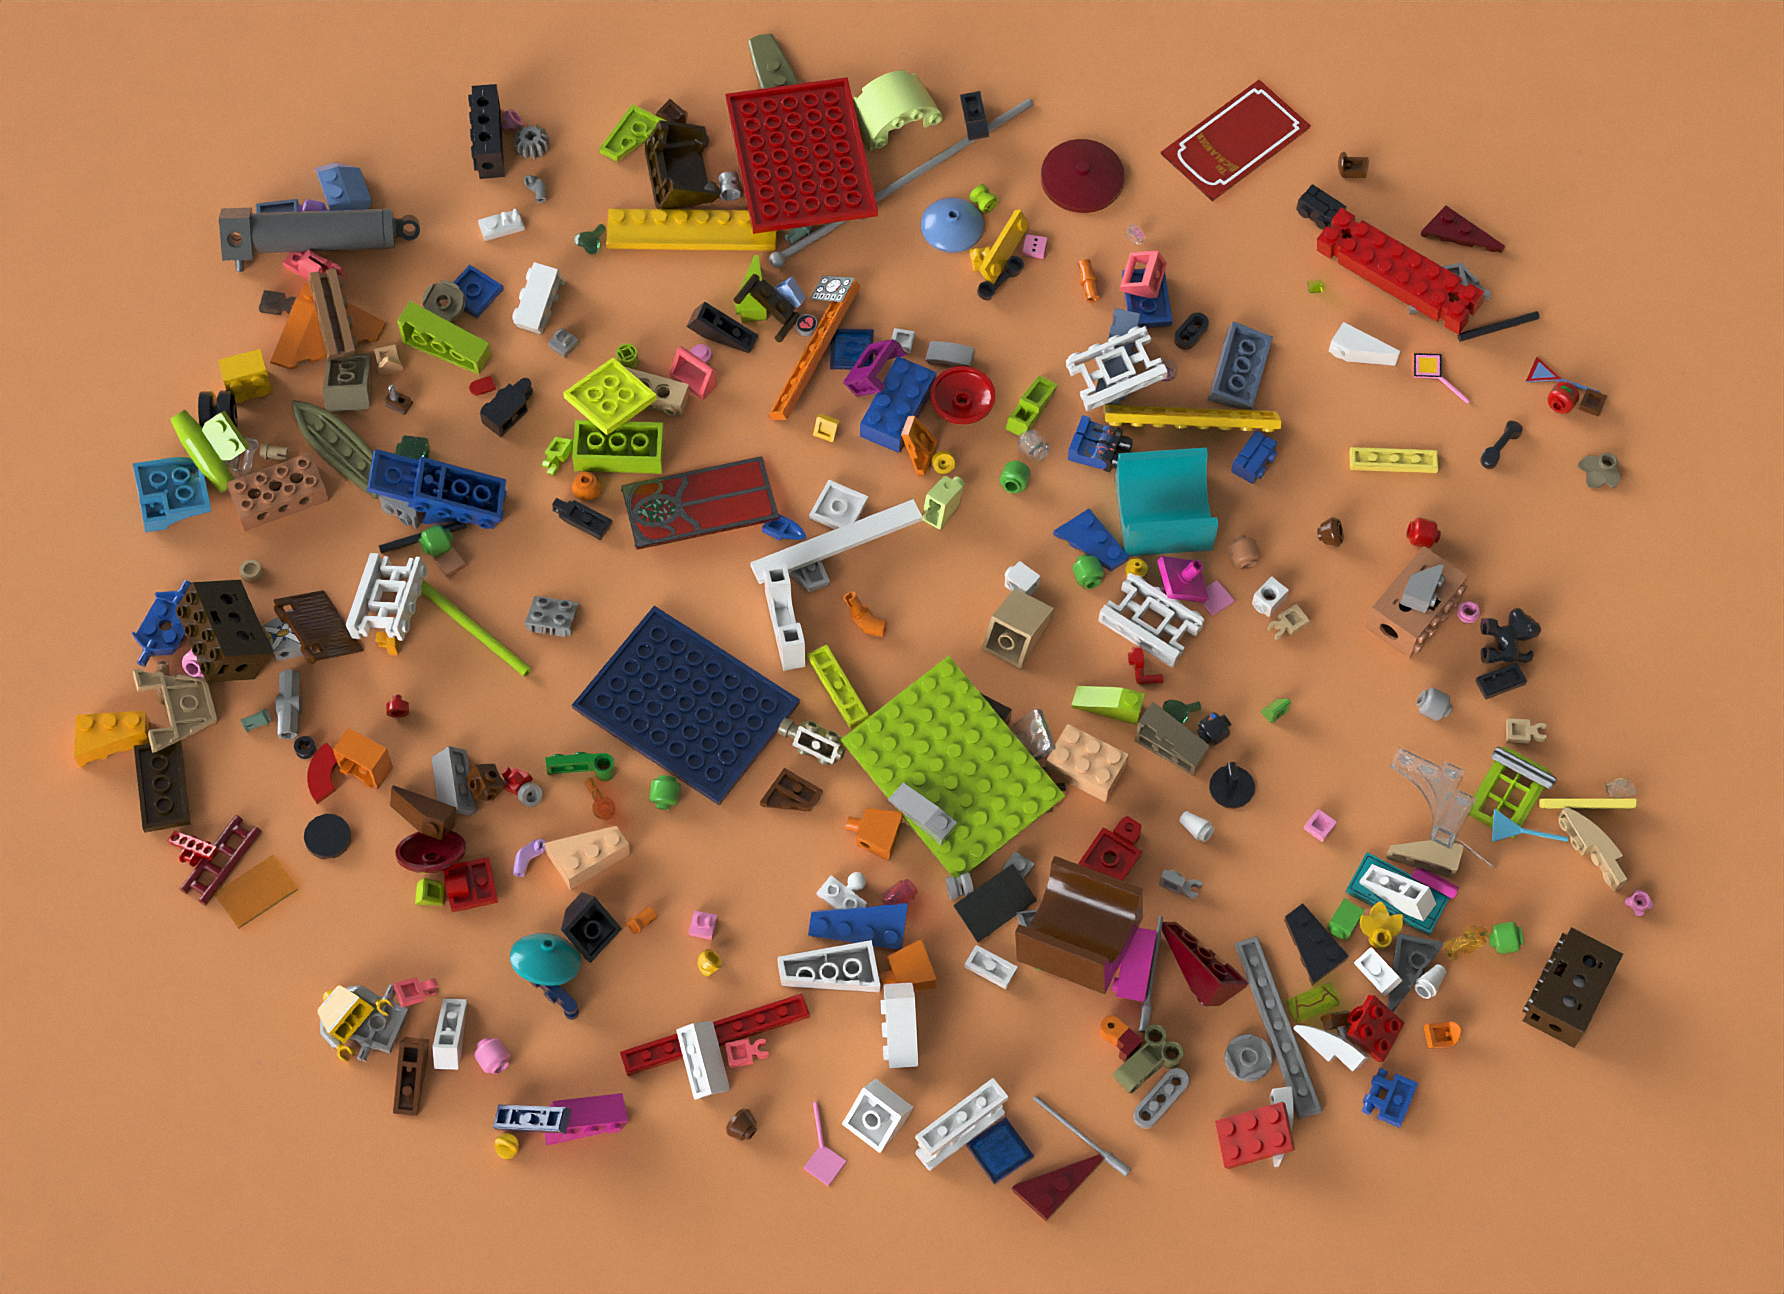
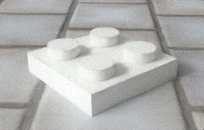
M828 480L809 514V519L833 529L851 524L859 519L868 502V496Z

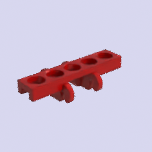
M175 830L167 840L171 845L183 849L179 855V861L182 863L189 861V865L192 867L196 866L201 859L213 860L214 853L220 851L210 841L203 842L194 835L188 836ZM175 837L179 838L177 841H173Z

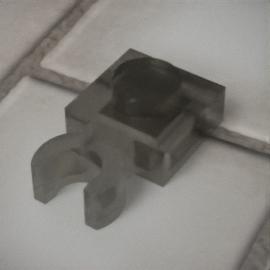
M264 290L259 311L261 313L281 316L283 310L290 314L292 310L290 306L294 305L297 297L286 299L285 293Z

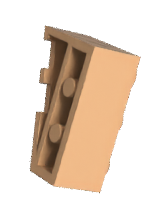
M617 826L544 843L546 854L570 890L630 855L629 844Z

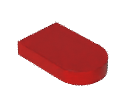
M491 376L475 380L469 385L471 394L475 396L496 390Z

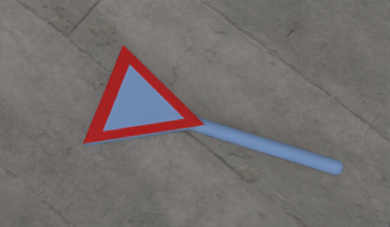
M1537 356L1526 379V382H1569L1576 388L1585 391L1589 388L1560 378Z

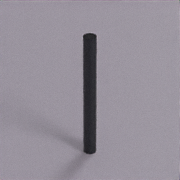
M1538 311L1465 331L1457 335L1458 340L1461 342L1538 320L1540 316Z
M459 521L443 526L444 529L449 528L451 533L467 528L465 523ZM422 533L378 545L380 552L383 554L419 543Z

